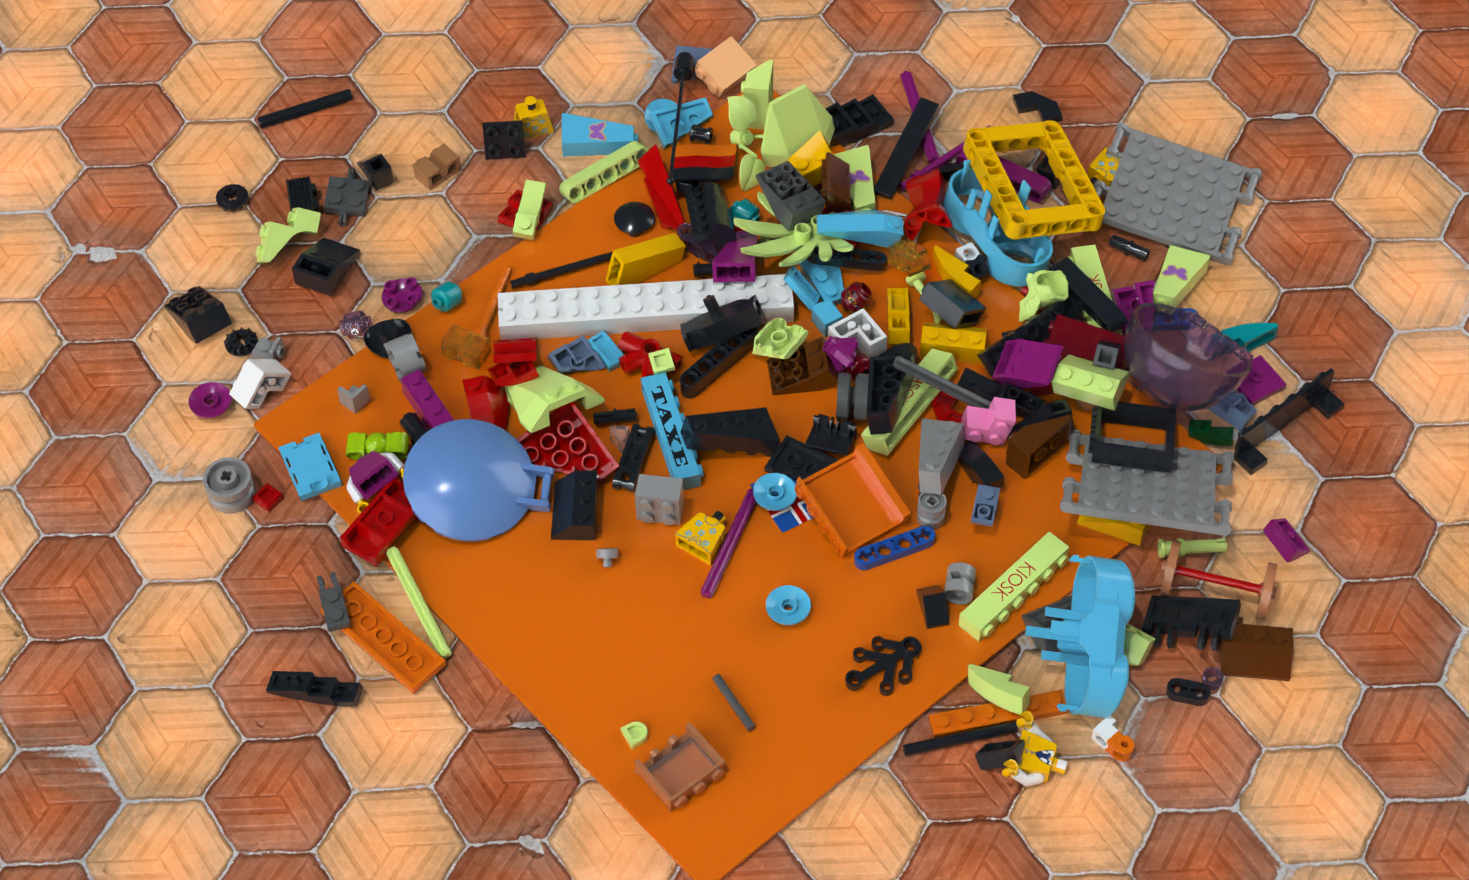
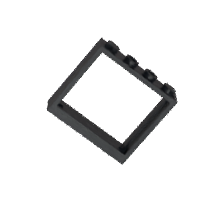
M1118 402L1115 411L1097 406V408L1093 407L1088 453L1092 454V462L1171 473L1175 449L1176 409ZM1102 421L1163 429V450L1101 442Z

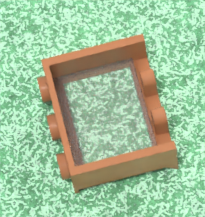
M691 722L686 724V733L679 738L676 735H672L668 739V746L663 750L659 751L657 748H654L650 752V759L645 763H642L639 759L635 761V773L640 775L669 808L670 812L675 808H681L688 801L689 797L694 794H700L708 783L719 780L725 772V760Z

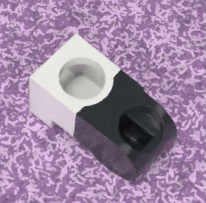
M972 242L956 249L954 257L969 265L968 273L980 281L990 276L987 264Z

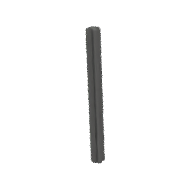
M897 356L893 362L894 368L970 406L988 409L991 404L990 401L901 356Z

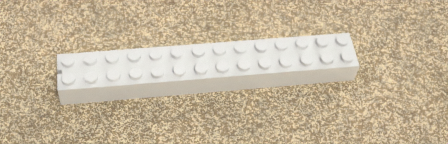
M786 274L756 276L755 282H713V279L505 292L498 293L500 339L504 340L534 337L536 339L583 335L592 336L603 330L607 334H622L627 331L637 333L681 330L680 324L708 312L703 302L707 295H714L720 307L736 300L750 299L751 296L756 295L763 310L762 324H767L775 318L785 319L787 323L794 322L792 289L783 280Z

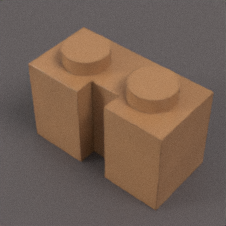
M442 144L432 150L430 157L424 156L413 164L415 178L427 189L432 190L461 170L460 158L446 144Z

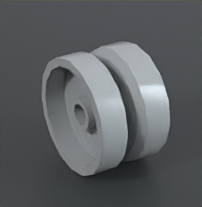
M234 457L221 458L210 464L203 474L204 488L210 505L215 510L225 514L237 513L246 509L252 503L255 485L248 465L242 460Z

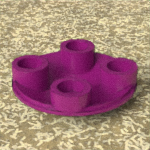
M413 277L394 281L389 280L384 284L382 302L390 311L407 312L420 303L423 291L420 284Z

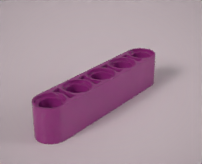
M963 150L956 158V162L968 160ZM998 156L1017 195L1022 181L1025 180L1031 187L1028 200L1035 203L1042 202L1052 187L1051 182L1042 175Z

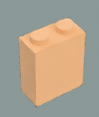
M731 36L698 60L694 71L696 76L706 83L710 92L720 98L746 78L747 72L756 68L757 64Z

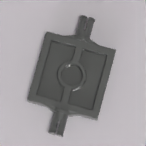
M351 168L348 169L347 178L333 176L329 178L324 212L339 215V226L342 223L343 226L346 225L347 217H364L370 181L355 179L356 170L354 168L352 172Z

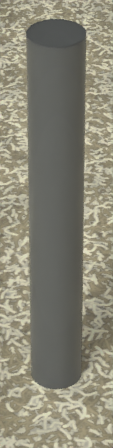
M716 674L712 680L748 732L753 731L756 728L755 724L721 675Z

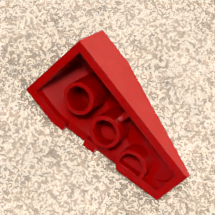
M484 375L462 380L470 418L494 424L506 431L510 403L508 402L505 386H496L492 378Z

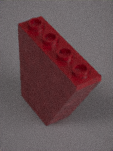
M1057 314L1056 320H1051L1047 331L1051 333L1049 340L1044 339L1043 343L1063 346L1059 362L1068 355L1094 361L1097 344L1101 339L1119 343L1122 346L1115 368L1121 369L1131 338ZM1052 382L1048 386L1033 387L1030 394L1037 397L1056 394L1053 391Z

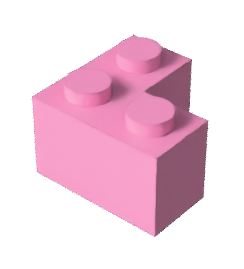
M994 397L988 409L967 406L961 417V423H964V439L972 442L1004 445L1016 422L1015 400Z

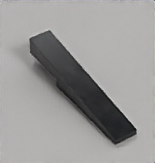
M920 97L874 187V194L892 199L921 148L922 140L937 116L938 103Z

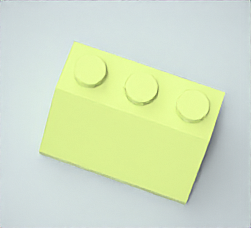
M768 60L747 72L746 81L741 83V93H744L742 97L749 99L756 109V118L753 122L749 123L750 129H765L769 102L773 101V60Z
M1068 355L1059 362L1051 382L1053 391L1056 394L1115 411L1130 372L1094 365L1093 361Z

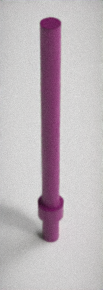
M964 142L923 169L916 170L910 174L908 179L900 183V188L906 190L907 180L917 175L921 176L929 173L931 170L944 165L959 155L963 150Z

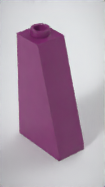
M747 231L736 232L737 240L728 242L712 261L713 282H755L758 256L741 253V248L758 244V235Z

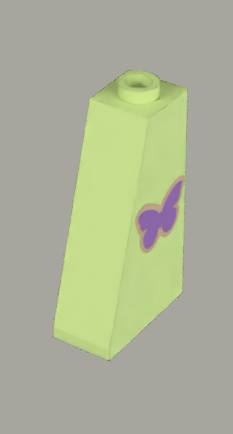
M865 145L833 154L850 164V210L875 209L869 146Z
M1170 245L1153 292L1152 309L1171 313L1206 274L1210 255Z

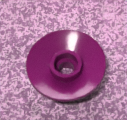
M208 382L196 387L191 392L188 402L191 411L201 418H214L228 410L232 397L229 395V389L223 384Z

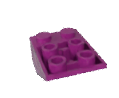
M1023 339L1006 341L992 379L1003 386L1008 382L1020 389L1048 386L1053 380V373L1061 359L1063 346Z

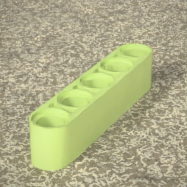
M638 141L628 143L564 180L559 187L560 194L572 203L582 201L639 167L638 160L649 148Z

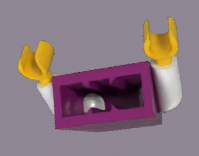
M371 451L366 456L360 457L357 463L349 468L350 477L347 483V490L355 504H358L357 511L360 514L369 505L367 502H364L365 499L367 500L397 477L399 473H401L403 478L405 464L393 453L379 454Z

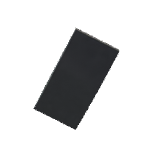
M873 94L859 102L854 98L841 106L837 102L825 108L832 116L834 133L829 146L841 145L861 139L894 124L893 117Z

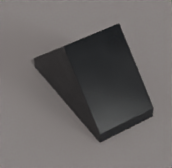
M936 585L916 589L926 628L930 629L949 625L945 592L941 587Z

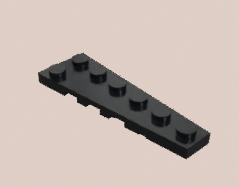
M1070 294L1067 299L1052 304L980 352L977 356L989 374L993 376L1006 341L1023 339L1043 343L1044 339L1049 340L1051 333L1047 331L1051 320H1056L1057 314L1075 319L1082 312V309L1072 294Z

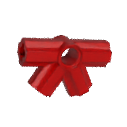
M627 331L621 336L618 348L628 353L619 357L618 360L625 374L629 375L642 368V378L654 375L648 352H655L665 348L661 347L655 339H643ZM670 351L675 370L669 372L675 373L681 366L683 356Z

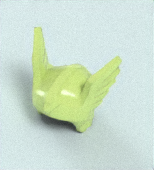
M1040 270L1034 274L1028 273L1026 283L1029 292L1020 301L1019 321L1030 320L1041 307H1049L1058 301L1068 298V281L1062 271Z

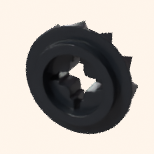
M238 184L226 185L216 194L218 207H222L224 211L230 209L233 212L236 208L241 210L242 205H247V199H249L247 190ZM234 196H236V200L232 199L231 201H229V198H233Z
M242 327L240 330L233 329L231 334H226V340H224L227 352L234 356H246L252 353L258 343L256 332H252L250 328L243 329ZM238 338L244 340L245 345H243V343L238 342Z

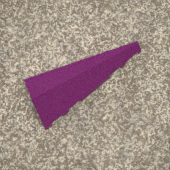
M1154 280L1134 283L1130 287L1113 289L1110 293L1112 301L1128 319V324L1122 327L1121 330L1123 336L1131 338L1126 354L1136 387L1145 384Z

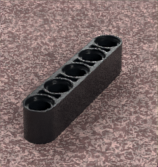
M1064 257L1048 269L1049 271H1062L1068 281V295L1072 294L1078 305L1102 329L1115 333L1128 324V319L1122 310L1071 259Z
M758 326L720 341L685 370L680 376L681 394L686 398L698 396L750 352L754 346L755 336L758 334Z

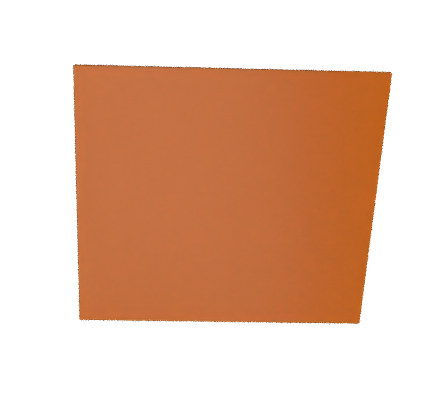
M773 90V100H775L778 97H781L776 91ZM726 102L712 112L713 116L710 120L699 126L707 129L709 127L713 128V137L710 145L732 144L730 134L734 129L729 121V103ZM747 129L753 135L764 134V130L761 129ZM690 133L677 141V146L706 144L705 142L695 140L690 142ZM763 138L753 139V142L746 146L756 153L757 159L762 160L761 145ZM673 144L666 149H663L662 146L658 148L668 177ZM840 144L830 146L833 154L847 151ZM737 145L733 179L706 182L716 183L725 190L730 208L735 201L738 200L740 202L743 199H748L760 209L759 215H761L759 222L778 224V219L769 213L757 199L758 191L763 193L760 185L746 191L741 190L740 163L742 158L749 153L739 149ZM638 167L583 199L537 230L534 240L524 239L459 283L458 286L462 291V301L452 310L442 312L436 309L431 302L405 321L411 327L412 335L428 370L422 374L454 420L471 419L462 380L482 375L492 378L487 369L496 365L493 361L494 340H501L498 304L486 330L488 335L486 344L483 347L475 346L470 342L469 338L472 331L479 327L505 266L511 268V273L502 293L609 286L605 279L610 261L540 280L531 286L526 284L511 288L510 280L524 277L527 273L533 272L535 274L675 233L686 246L682 261L638 284L713 279V275L701 276L699 279L694 277L693 264H697V262H700V264L712 263L728 242L717 245L715 238L699 242L694 241L686 198L677 190L675 182L671 186L686 225V236H681L679 231L671 228L668 230L661 228L644 185V178L646 176L641 168ZM872 171L873 187H875L879 176ZM820 183L813 188L822 191V184ZM897 191L891 200L874 194L875 210H887L908 215L913 209L912 204ZM641 202L648 205L654 212L655 223L647 231L641 233L640 236L631 237L628 233L618 229L614 223V214L623 204ZM926 221L922 225L914 253L859 242L857 249L879 251L887 255V265L883 271L840 267L844 289L854 282H863L870 288L872 292L871 303L864 310L886 334L887 350L898 345L888 344L887 288H908L910 343L917 349V355L914 359L917 365L923 360V358H920L924 322L934 323V315L932 310L919 300L921 295L915 286L910 287L905 278L911 272L921 268L926 276L922 282L924 286L928 282L943 280L932 261L933 247L937 245L955 256L956 249L963 246L941 227ZM794 252L770 258L758 256L756 276L786 274L788 269L796 266L807 279L799 264L785 267L779 266V262ZM991 275L981 280L980 293L975 298L987 309L977 325L969 326L987 329L985 349L1000 340L1002 332L1015 330L1028 321H1019L1020 301L1025 297L1014 287L996 280ZM792 290L794 322H787V326L799 325L804 330L809 331L806 340L801 345L824 337L811 321V310L806 307ZM841 304L835 306L843 315V319L854 313L850 310L846 311ZM940 317V324H948ZM766 324L758 326V333ZM681 330L632 333L643 339H655L661 347L669 348L670 351L683 356L679 370L675 373L666 372L668 380L673 382L674 392L672 393L674 397H678L680 409L678 410L679 413L684 414L685 418L688 415L766 407L779 437V445L786 435L805 444L814 425V415L822 414L829 416V423L833 416L834 424L837 422L838 384L822 391L773 395L767 360L773 357L752 354L753 349L698 396L686 398L681 394V374L719 342L689 352L682 338ZM623 333L607 334L618 347ZM592 335V336H585V338H586V339H589V338L593 337L594 335ZM581 336L536 339L537 359L531 362L535 368L544 366L558 372L548 360V354ZM366 346L254 423V428L279 454L278 447L294 441L296 444L304 442L303 438L320 433L342 486L319 495L350 526L360 513L357 511L358 504H355L347 490V483L350 477L349 468L357 463V460L346 457L348 434L358 432L366 433L369 436L371 433H383L386 435L393 432L406 433L400 426L399 421L406 413H416V411L403 394L402 384L399 382L390 359L374 354ZM511 362V363H508V364H509V366H511V365H513V364H515V363H517V362ZM956 362L958 370L949 379V381L958 384L964 369L967 367L993 380L984 365ZM621 366L611 372L605 367L603 370L561 373L593 388L605 399L604 403L587 410L576 400L573 402L578 406L619 465L633 424H639L643 428L653 427L641 391L642 368L629 375L624 373ZM851 379V386H855V381ZM1128 381L1126 382L1119 402L1158 407ZM365 384L368 387L370 401L355 414L340 403L337 391L340 386L348 391L353 385L360 388ZM1031 388L1022 389L1028 393L1031 392ZM1063 395L1039 396V398L1045 400L1044 404L1065 399L1072 410L1074 430L1090 435L1092 410L1084 411L1082 407H1078L1076 399ZM958 400L952 409L963 414L966 407L970 405ZM931 403L888 456L869 450L910 510L911 515L908 522L865 546L921 527L917 521L918 498L922 493L920 492L919 485L922 418L936 420ZM510 406L506 431L517 439L528 430L519 422L517 411H515L513 406ZM850 407V415L847 420L857 424V433L848 454H835L820 449L818 451L837 460L850 455L855 451L856 446L864 443L861 434L868 427L867 419L866 421H856L854 419V407ZM558 408L549 411V415L556 411ZM613 408H616V410L635 408L636 422L617 423V425H614V423L594 424L593 413L613 411ZM1016 416L1014 426L1025 418ZM1102 421V437L1121 438L1134 442L1143 441L1156 445L1164 444L1163 429ZM1176 422L1175 447H1186L1198 451L1207 450L1214 453L1201 441L1188 436V431ZM655 433L640 474L670 477ZM409 437L408 454H409L410 450H411L412 447H413V445H412V443H411V441H410V437ZM1006 439L1004 445L973 442L992 459L1005 477L1004 486L1000 488L993 527L971 523L978 485L977 483H972L958 460L942 492L947 499L945 522L940 528L934 529V544L930 548L869 570H860L855 566L854 555L856 551L841 558L839 553H835L830 545L827 535L822 534L815 518L782 533L767 509L761 507L756 502L711 598L703 597L701 589L713 563L710 566L677 547L675 533L698 513L711 517L715 511H719L726 517L723 525L726 527L727 536L747 491L752 488L750 484L755 483L761 476L769 474L765 472L764 467L771 457H767L765 453L747 455V452L743 451L726 453L722 449H715V451L696 450L698 457L696 463L697 465L701 464L704 477H701V486L683 490L684 506L680 525H666L658 522L646 523L637 520L635 492L627 491L626 488L621 487L620 489L612 488L616 473L614 471L605 479H598L595 540H551L555 482L566 476L562 472H555L551 480L550 511L528 510L517 522V525L504 534L501 533L484 541H459L436 533L433 528L425 522L422 523L420 519L418 521L413 519L390 548L395 546L400 551L428 608L693 880H721L967 679L969 664L981 667L1026 630V626L1021 615L1064 599L1073 591V583L1080 563L1069 562L1068 560L1064 567H1058L1054 571L1049 581H1043L1040 584L1039 589L1034 595H1028L1019 609L1012 610L1004 623L1000 622L997 624L989 637H984L978 642L959 626L960 613L1048 532H1051L1069 546V558L1073 555H1079V558L1096 556L1113 559L1131 543L1078 525L1077 521L1080 515L1061 511L1060 501L1063 499L1064 494L1063 480L1066 477H1072L1076 482H1081L1083 465L1071 464L1066 460L1070 441L1024 479L1006 465V451L1008 448V439ZM1078 445L1079 454H1084L1085 445ZM399 459L405 464L406 459ZM1216 464V473L1223 468V465ZM399 473L397 477L403 484V478L401 473ZM623 476V479L629 480L630 478L629 476ZM536 477L534 499L540 500L543 477ZM384 487L378 490L367 500L365 499L364 502H367L369 504ZM1073 492L1072 501L1078 503L1079 493ZM921 535V538L924 537L926 540L929 539V537ZM901 541L899 546L908 548L911 544L908 541ZM618 548L619 558H612V567H603V558H596V549ZM881 548L878 551L884 556L891 553L887 548ZM386 556V558H385L383 561H384V562L392 569V571L396 574V572H395V570H394L392 564L390 563L388 557ZM864 556L860 558L863 559L865 562L868 561V559H865ZM962 562L973 566L976 569V579L973 586L972 601L968 604L957 605L946 600L949 625L927 629L916 589L939 585L944 591L947 569L950 564ZM780 586H796L808 594L811 601V610L805 620L795 625H782L769 617L766 611L767 597L774 589ZM876 636L899 642L909 636L915 637L921 643L922 649L920 655L913 658L911 666L912 680L909 684L903 685L898 681V673L903 668L904 658H902L895 664L892 680L893 693L891 695L883 696L879 691L885 669L864 681L862 688L857 691H852L846 687L845 676L849 671L857 670L862 672L877 663L870 660H865L863 663L855 662L853 660L855 648L862 647L865 650L874 651L871 643L872 639ZM880 642L875 643L876 646L882 645ZM884 648L880 653L892 654L896 650ZM861 653L856 654L857 657L864 656ZM716 674L721 675L755 724L756 728L753 731L748 732L712 680ZM907 675L901 676L904 679L909 678ZM852 681V682H850V683H852V684H857L858 682H857V681ZM884 686L883 689L889 690L890 687ZM631 722H641L647 727L648 738L644 744L631 749L620 728ZM691 722L725 760V772L719 780L708 783L700 794H694L689 797L688 801L681 808H675L670 812L669 808L640 775L635 773V761L637 759L642 763L650 759V752L654 748H657L659 751L663 750L668 746V739L672 735H676L677 738L681 737L686 733V724ZM690 743L653 770L651 774L673 796L710 769L712 765Z

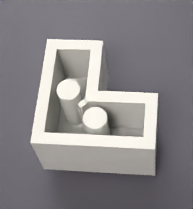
M864 308L828 327V337L856 338L859 342L858 349L869 359L870 357H877L887 350L886 334Z
M247 359L242 366L237 380L233 383L229 395L245 409H259L268 391H283L292 373L276 359Z

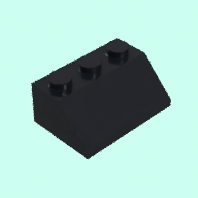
M575 470L555 482L551 540H595L599 488L597 471Z

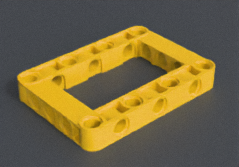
M1048 120L1045 122L971 128L967 131L963 151L967 159L971 160V167L984 193L988 189L992 194L990 205L1007 237L1019 240L1022 238L1097 231L1100 229L1106 211L1059 123ZM1040 148L1042 151H1045L1049 159L1048 163L1056 178H1059L1070 205L1025 210L996 152L1007 153V151H1025L1026 149Z

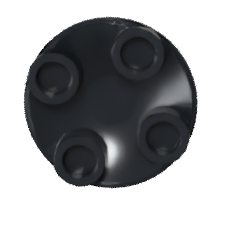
M629 202L616 210L614 223L618 229L628 233L631 237H638L655 223V215L648 205L641 202Z

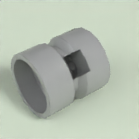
M924 492L920 494L917 507V521L920 526H929L934 530L944 524L947 499L943 493L941 495Z
M962 562L952 563L948 566L944 587L945 597L948 602L964 605L972 601L973 586L976 579V569L973 566Z

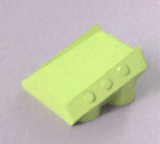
M775 318L768 322L755 336L752 354L789 359L806 340L809 331L804 330L799 325L787 326L785 319Z

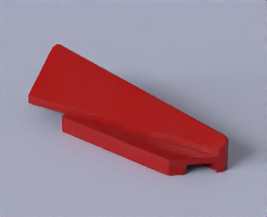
M655 144L638 160V165L646 176L644 178V185L661 228L666 230L671 228L679 231L681 236H686V225L672 186L666 182V179L669 177L657 144Z

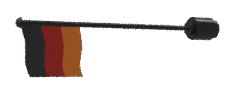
M681 52L675 58L673 74L676 79L680 80L669 178L666 179V182L672 185L677 181L732 180L737 143L730 145L690 144L677 146L684 81L690 80L693 77L694 58L688 52Z

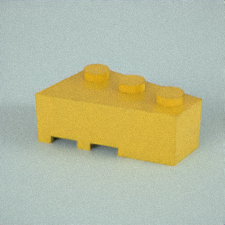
M818 131L787 161L814 187L821 183L822 159H826V152L833 153L822 132Z

